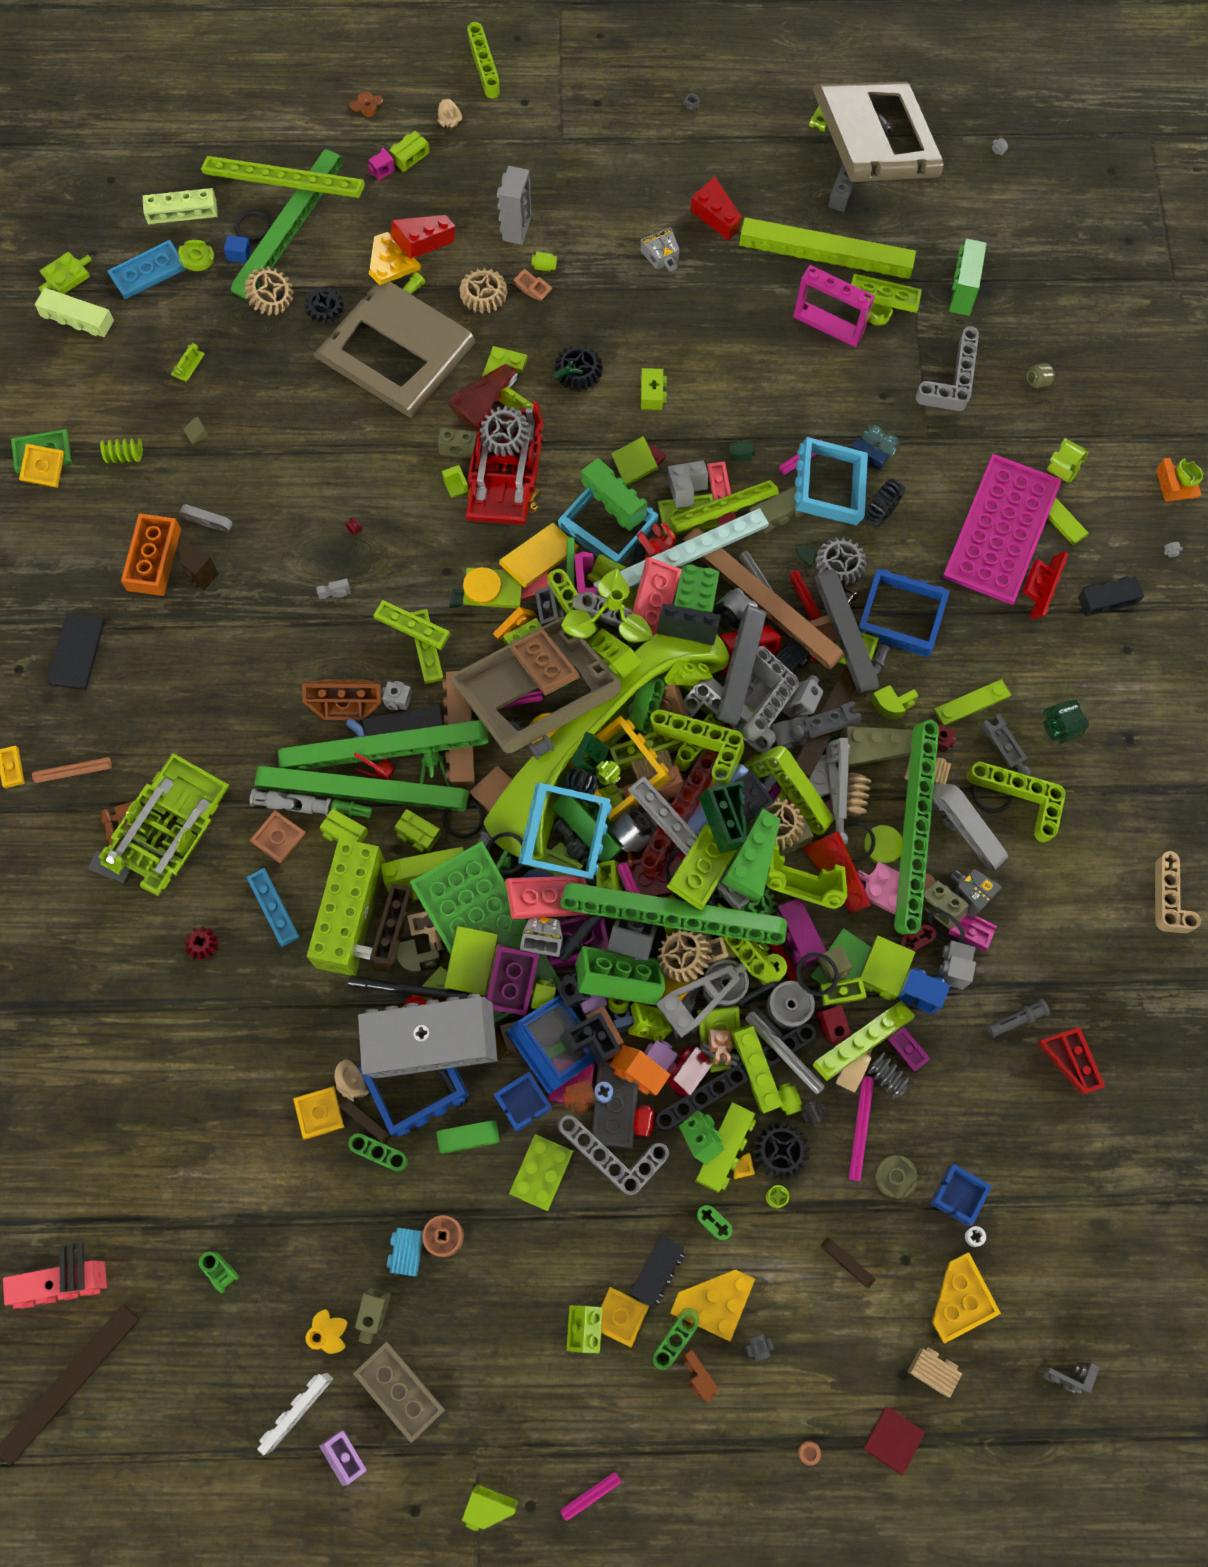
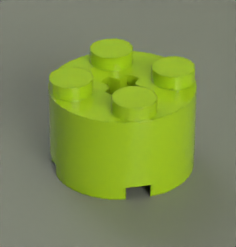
M1065 438L1059 447L1060 451H1055L1052 455L1047 472L1069 483L1081 469L1080 466L1082 462H1085L1089 451Z

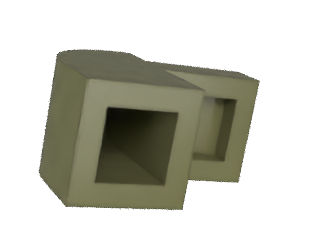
M414 939L400 942L396 956L402 968L410 974L422 975V966L430 968L441 962L438 950L418 954Z

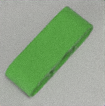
M652 678L636 691L629 720L636 727L633 731L649 734L653 730L650 717L660 707L665 688L662 679Z
M497 1121L481 1122L436 1132L440 1154L500 1142Z
M359 1133L354 1134L349 1139L350 1150L366 1159L396 1172H401L408 1166V1158L401 1151ZM363 1139L365 1142L364 1147L356 1150L354 1147L356 1140ZM382 1147L384 1150L383 1156L378 1159L374 1158V1150ZM396 1156H402L403 1163L399 1167H394L392 1164Z
M683 1309L655 1348L653 1363L658 1369H668L696 1331L699 1316L694 1309ZM686 1316H691L695 1322L687 1325L682 1319ZM677 1334L682 1340L679 1343H674L670 1337ZM663 1352L669 1356V1359L661 1361L657 1355Z

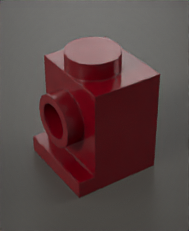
M938 724L937 750L946 753L949 747L953 748L957 737L953 736L954 730Z

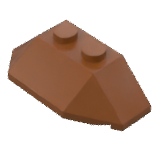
M323 679L302 683L303 703L323 720H349L351 718L363 720L381 704V683L364 679Z

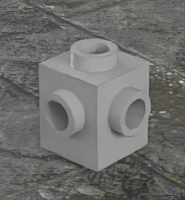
M388 681L387 686L383 687L381 692L384 705L391 710H408L412 696L411 687L399 681H394V683Z

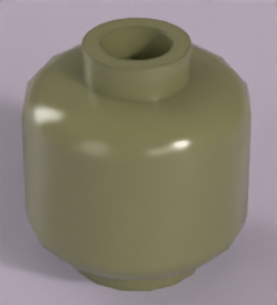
M1048 363L1036 364L1030 367L1026 377L1028 383L1033 388L1047 387L1052 384L1055 372Z

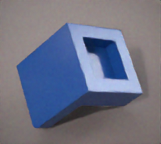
M228 235L224 246L227 260L246 263L252 250L249 239Z

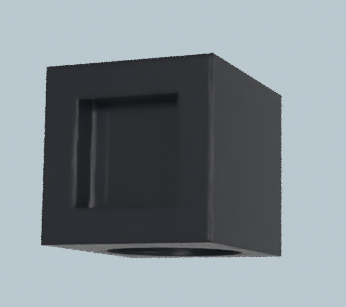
M569 974L561 979V983L556 985L568 1008H575L591 999L590 994L579 993L576 975ZM572 985H574L576 988V991L573 995L570 992V988Z

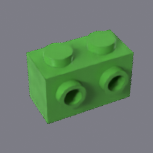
M697 1110L681 1123L679 1127L693 1156L706 1165L723 1152L725 1148L721 1142L723 1140L722 1136L713 1126L715 1125L713 1119L708 1114L704 1115Z

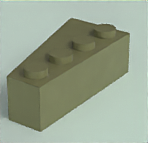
M847 726L840 731V738H848V744L850 745L848 767L911 755L913 730Z

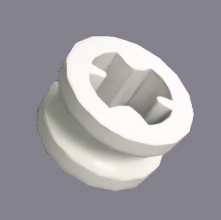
M977 1226L969 1228L965 1233V1240L968 1245L978 1247L984 1244L986 1241L985 1231ZM972 1231H975V1234L979 1232L981 1237L978 1238V1243H976V1240L972 1241L970 1237L973 1235Z

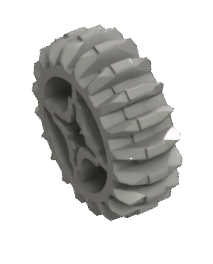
M504 406L503 410L497 407V412L491 410V416L485 415L487 421H481L483 427L480 428L482 433L480 438L484 441V446L488 447L490 452L494 451L497 456L501 452L502 456L505 457L507 452L512 456L513 450L519 453V446L525 448L523 441L529 440L526 435L530 434V430L527 429L529 423L525 422L527 419L520 410L516 411L514 407H511L509 410L507 406ZM504 419H511V420L508 421V422H503V421H502V420H504ZM497 424L496 430L493 431V434L491 435L494 425ZM501 426L504 428V430H507L509 436H507L506 433H503ZM519 427L518 434L513 439V434L515 431H517V428ZM503 440L508 441V443H503V444H502V443H497V441H498V442H501V441H503Z
M837 537L834 538L833 542L829 539L827 544H823L817 552L815 560L817 563L816 569L819 570V573L835 569L840 582L846 587L849 582L853 584L855 580L861 578L865 571L864 567L867 564L865 561L866 554H862L863 548L857 549L858 543L853 545L851 539L848 542L845 541L844 537L841 541ZM835 552L834 557H831V559L826 558L828 555ZM855 564V568L847 572V567Z

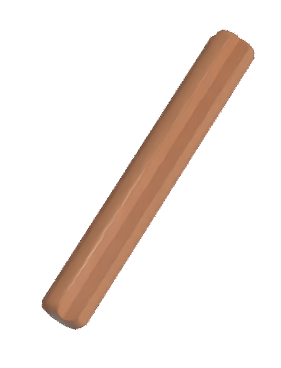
M107 757L34 771L32 778L35 783L96 772L112 768V762Z

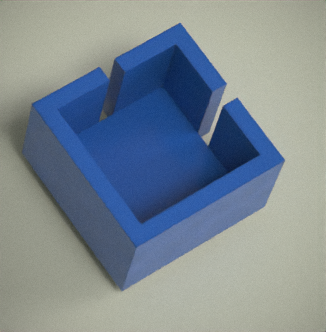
M911 969L907 973L896 999L913 1006L915 998H918L919 1001L916 1008L934 1015L942 1008L950 985L946 984V981L940 977L932 978L926 975V972L921 969Z
M530 1071L494 1094L504 1113L508 1112L506 1116L516 1133L532 1124L533 1117L538 1120L552 1111V1106Z
M955 1164L949 1165L940 1181L943 1185L937 1187L929 1204L945 1213L952 1212L951 1217L967 1226L973 1225L992 1186Z

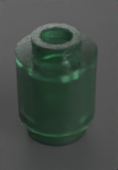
M736 441L729 444L730 458H734V460H752V456H755V445H752V441Z

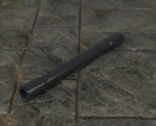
M350 975L348 980V986L352 988L373 989L446 1000L449 997L466 999L467 995H469V992L410 985Z

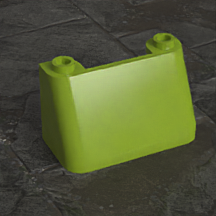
M774 845L766 881L768 888L832 909L843 905L847 898L845 867L835 864L834 869L826 872L825 869H822L819 876L783 865L785 856H780L779 846Z

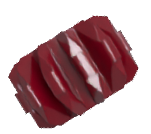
M201 926L199 931L193 928L194 934L187 933L186 936L189 940L183 941V944L188 946L185 952L187 954L190 953V958L195 959L197 957L199 961H202L204 956L208 960L211 959V952L217 954L214 947L220 946V943L216 941L218 935L213 934L211 928L206 930L204 926ZM203 940L204 945L200 947L199 945L201 944L199 942Z

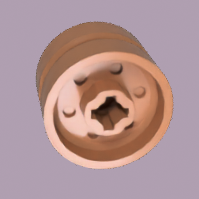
M442 1215L432 1218L426 1224L422 1239L425 1248L431 1254L439 1257H449L461 1248L464 1241V1232L461 1225L455 1219ZM441 1233H446V1240H440Z

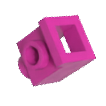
M384 148L381 149V153L374 155L368 160L367 170L378 181L395 171L394 160Z

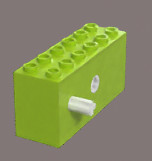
M339 838L307 953V958L315 968L345 975H356L360 958L370 960L373 948L364 946L382 877L381 864L386 862L379 846Z

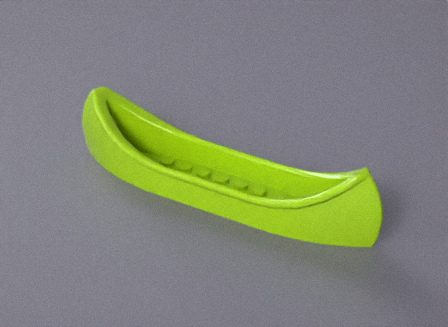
M658 633L651 640L646 641L634 652L642 663L624 678L619 674L615 675L621 683L619 693L614 698L561 726L549 738L554 751L546 752L538 760L532 756L517 773L483 822L489 835L493 838L497 834L510 832L518 835L523 840L535 784L543 783L567 789L564 785V778L569 769H571L568 763L575 755L585 732L597 735L620 715L626 721L628 719L626 707L631 702H634L636 691L652 678L662 679L665 686L668 685L664 678L675 662L702 663L709 668L711 674L724 669L728 665L729 654L720 637L716 635L714 645ZM621 729L604 744L611 748L627 732ZM546 791L532 860H541L545 857L549 835L557 816L556 810L552 805L561 794ZM509 836L495 840L500 848L503 850L507 849L510 854L520 857L522 846L518 840Z

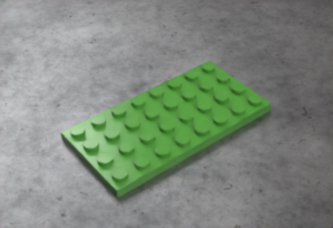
M482 841L409 881L450 955L457 926L498 934L496 944L520 948L527 920L525 918L512 919L505 881ZM539 954L534 981L539 982V979L552 981L551 985L556 987L557 984L561 983L560 979L550 965L547 956ZM493 1010L494 1023L511 1013Z

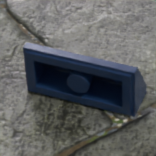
M860 438L850 447L851 449L868 453L867 463L881 470L890 456Z

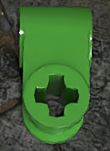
M206 1252L200 1257V1268L221 1294L225 1292V1288L232 1281L239 1279L236 1271L227 1264L218 1252ZM210 1255L216 1260L212 1268L206 1265V1260Z

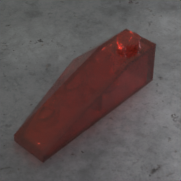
M504 364L460 389L447 404L460 419L479 427L481 421L486 419L485 415L491 414L490 411L493 410L491 406L494 401L500 399V391L507 387L517 370L512 366Z

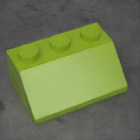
M476 1484L462 1521L466 1522L465 1526L475 1531H478L479 1528L486 1529L513 1515L518 1500Z

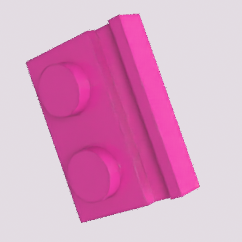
M967 913V916L959 922L965 932L963 941L986 952L997 926L978 916L972 919ZM957 926L949 930L948 934L960 939L961 934Z

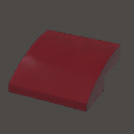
M886 1406L883 1408L876 1426L871 1430L863 1449L898 1474L903 1475L925 1432Z

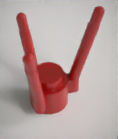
M354 753L355 757L375 769L374 772L377 774L356 768V772L382 780H389L392 777L395 768L392 767L393 763L386 758L381 759L384 763L380 762L376 765L358 753Z

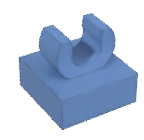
M629 1009L625 1012L626 1016L623 1018L619 1017L618 1013H614V1025L618 1033L628 1031L634 1024L633 1016H630Z

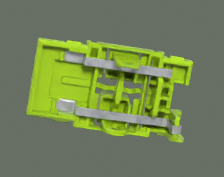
M172 753L162 770L158 771L152 780V785L146 784L137 799L130 805L125 817L111 836L112 845L105 846L98 856L101 865L120 875L124 867H127L145 877L141 881L140 887L158 897L162 889L165 890L171 881L172 875H178L179 869L183 867L207 830V826L210 825V815L214 814L219 802L229 788L227 783ZM151 809H154L163 815L166 813V811L171 814L163 822L161 816L152 812ZM174 816L178 817L176 822L181 824L183 827H180L175 824L170 831L166 827L168 825V822L171 821ZM161 834L166 835L167 837L162 841L164 849L162 847L154 848ZM147 839H148V840H151V839H152V842H151L150 845L146 843V842H147Z

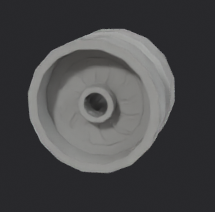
M719 960L710 965L704 977L730 965L734 969L739 964L732 960ZM746 971L739 975L741 978L739 982L715 1008L739 1004L748 991L749 979ZM727 974L711 981V984L720 993L725 987L723 984L729 983L732 979ZM702 986L703 996L710 1003L713 998L706 988Z
M787 981L775 987L767 999L766 1011L768 1018L774 1025L781 1029L793 1030L810 1019L814 1012L815 1001L813 995L803 990L798 982ZM789 1002L792 1003V1008L788 1007Z

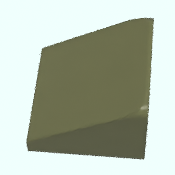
M198 416L183 429L191 444L208 437Z

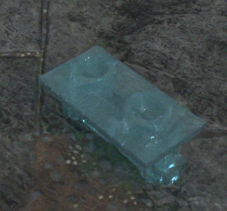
M868 424L869 432L865 431L862 435L864 441L874 447L880 441L881 444L878 449L888 455H894L897 450L894 448L895 445L900 447L898 438L892 434L887 436L882 433L883 430L877 425L870 426Z

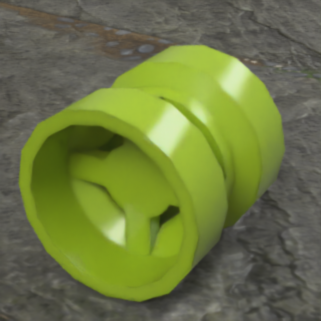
M773 1186L766 1193V1202L772 1208H781L789 1201V1193L783 1186Z

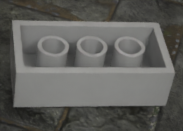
M508 165L506 173L504 172L502 175V186L497 191V198H499L498 210H500L499 221L501 222L500 233H502V241L523 245L532 217L530 175L527 169Z

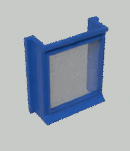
M561 995L528 1014L506 1031L548 1094L595 1063L588 1047L569 1056L559 1038L565 1030L581 1023L572 1008L566 1007Z

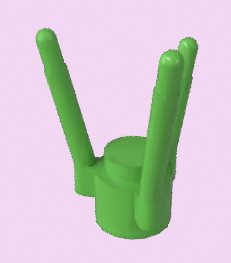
M439 751L423 753L424 758L421 759L422 767L419 784H424L426 767L429 768L430 777H433L434 768L438 767L439 764L446 786L451 787L450 781L447 782L443 756H439Z

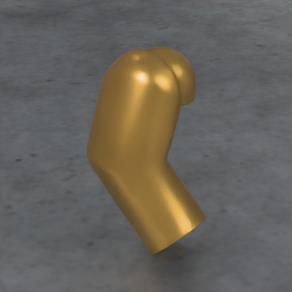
M535 487V492H532L531 502L528 504V512L534 513L538 509L535 499L541 494V491L537 487Z

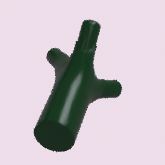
M570 361L568 365L554 372L553 375L557 380L566 374H582L583 371L571 368L573 361Z

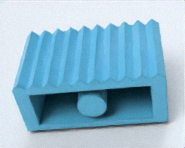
M397 1228V1232L392 1233L391 1245L394 1246L393 1255L389 1254L387 1260V1268H390L389 1273L417 1277L423 1244V1231Z

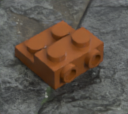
M688 1349L683 1353L685 1359L682 1362L689 1372H695V1374L688 1378L691 1382L688 1387L695 1397H701L704 1402L708 1403L717 1396L715 1392L718 1390V1387L693 1350Z

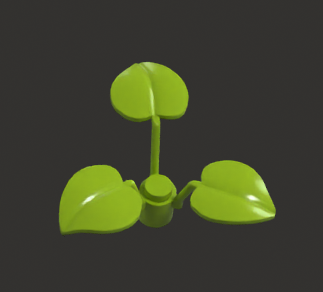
M618 568L606 574L598 584L597 590L599 595L607 599V601L594 618L590 619V615L586 611L576 609L569 612L561 624L562 629L570 636L580 639L588 638L596 630L593 622L608 607L613 611L620 609L623 622L619 625V633L626 641L638 643L652 639L651 628L641 616L633 613L629 614L627 619L624 616L625 606L622 603L628 597L630 589Z

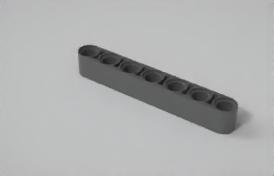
M832 569L815 574L816 585L858 693L879 688L876 672L836 570Z
M749 604L745 607L742 614L716 716L717 719L732 725H737L742 714L766 617V611Z

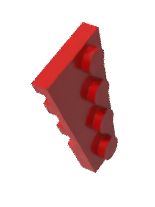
M839 831L803 847V850L820 872L822 869H825L826 872L833 870L835 864L845 867L847 898L844 904L851 913L871 905Z

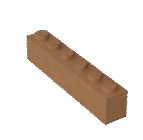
M459 671L446 672V679H443V690H447V697H443L444 708L448 710V715H444L445 725L472 721V708L449 677ZM474 746L446 751V763H450V770H446L447 782L450 781L451 786L454 788L475 786Z

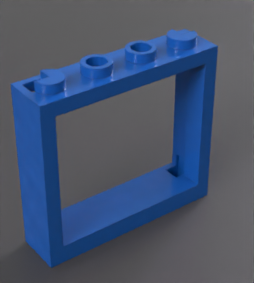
M877 569L858 626L859 631L879 638L878 642L929 658L950 591L941 586H933L921 580L910 579L905 575H897L885 569ZM879 582L940 600L928 641L866 623Z
M456 1067L447 1068L446 1070L457 1091L396 1125L373 1077L363 1075L390 1135L395 1137L407 1135L410 1133L409 1129L414 1126L421 1127L425 1125L432 1116L438 1117L447 1112L448 1107L461 1105L465 1098L470 1096Z

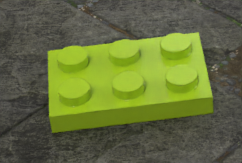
M535 1134L509 1194L545 1211H549L573 1151Z

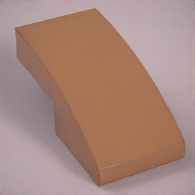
M525 268L513 280V284L517 288L539 301H542L552 290V287L540 277L536 279Z

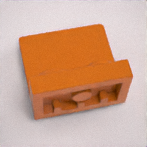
M1164 458L1156 469L1164 501L1199 498L1201 496L1199 485L1195 487L1181 485L1175 475L1177 466L1172 464L1171 458Z

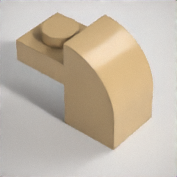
M872 1050L840 1071L836 1084L855 1092L867 1070Z

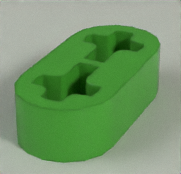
M709 1205L699 1208L697 1220L715 1238L722 1241L727 1240L732 1234L730 1223ZM702 1210H710L712 1212L710 1217L714 1220L713 1223L708 1219L702 1220ZM716 1222L721 1227L727 1226L726 1232L728 1234L726 1236L724 1234L721 1236L717 1234L719 1229L715 1226Z

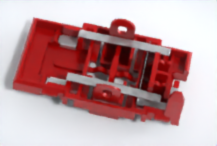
M534 401L533 408H520L522 415H525L527 419L525 422L529 423L527 429L530 430V434L526 435L529 440L523 441L525 448L519 446L520 451L519 453L516 452L514 456H510L508 452L505 457L502 456L501 452L498 456L495 455L494 451L490 452L488 447L484 446V441L480 438L482 433L480 430H476L477 440L475 450L472 451L467 480L469 486L465 516L467 521L526 525L528 504L531 502L532 492H535L534 485H536L542 449L541 442H543V436L540 434L543 427V418L538 402ZM484 410L481 421H487L485 415L491 416L490 411ZM497 424L494 425L491 435L493 434V431L496 430ZM501 426L503 433H506V435L509 436L507 430H504V428ZM519 427L514 432L513 439L517 436ZM503 440V441H501V442H498V441H497V443H502V444H503V443H508V441H505V440ZM500 464H504L502 474H499ZM507 465H512V474H506Z

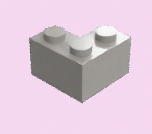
M704 460L668 466V484L676 508L694 505V491L708 489V472Z
M951 941L947 946L945 945L942 951L944 962L943 965L939 966L937 976L944 979L946 984L951 987L963 990L973 981L976 966L973 957L976 947Z

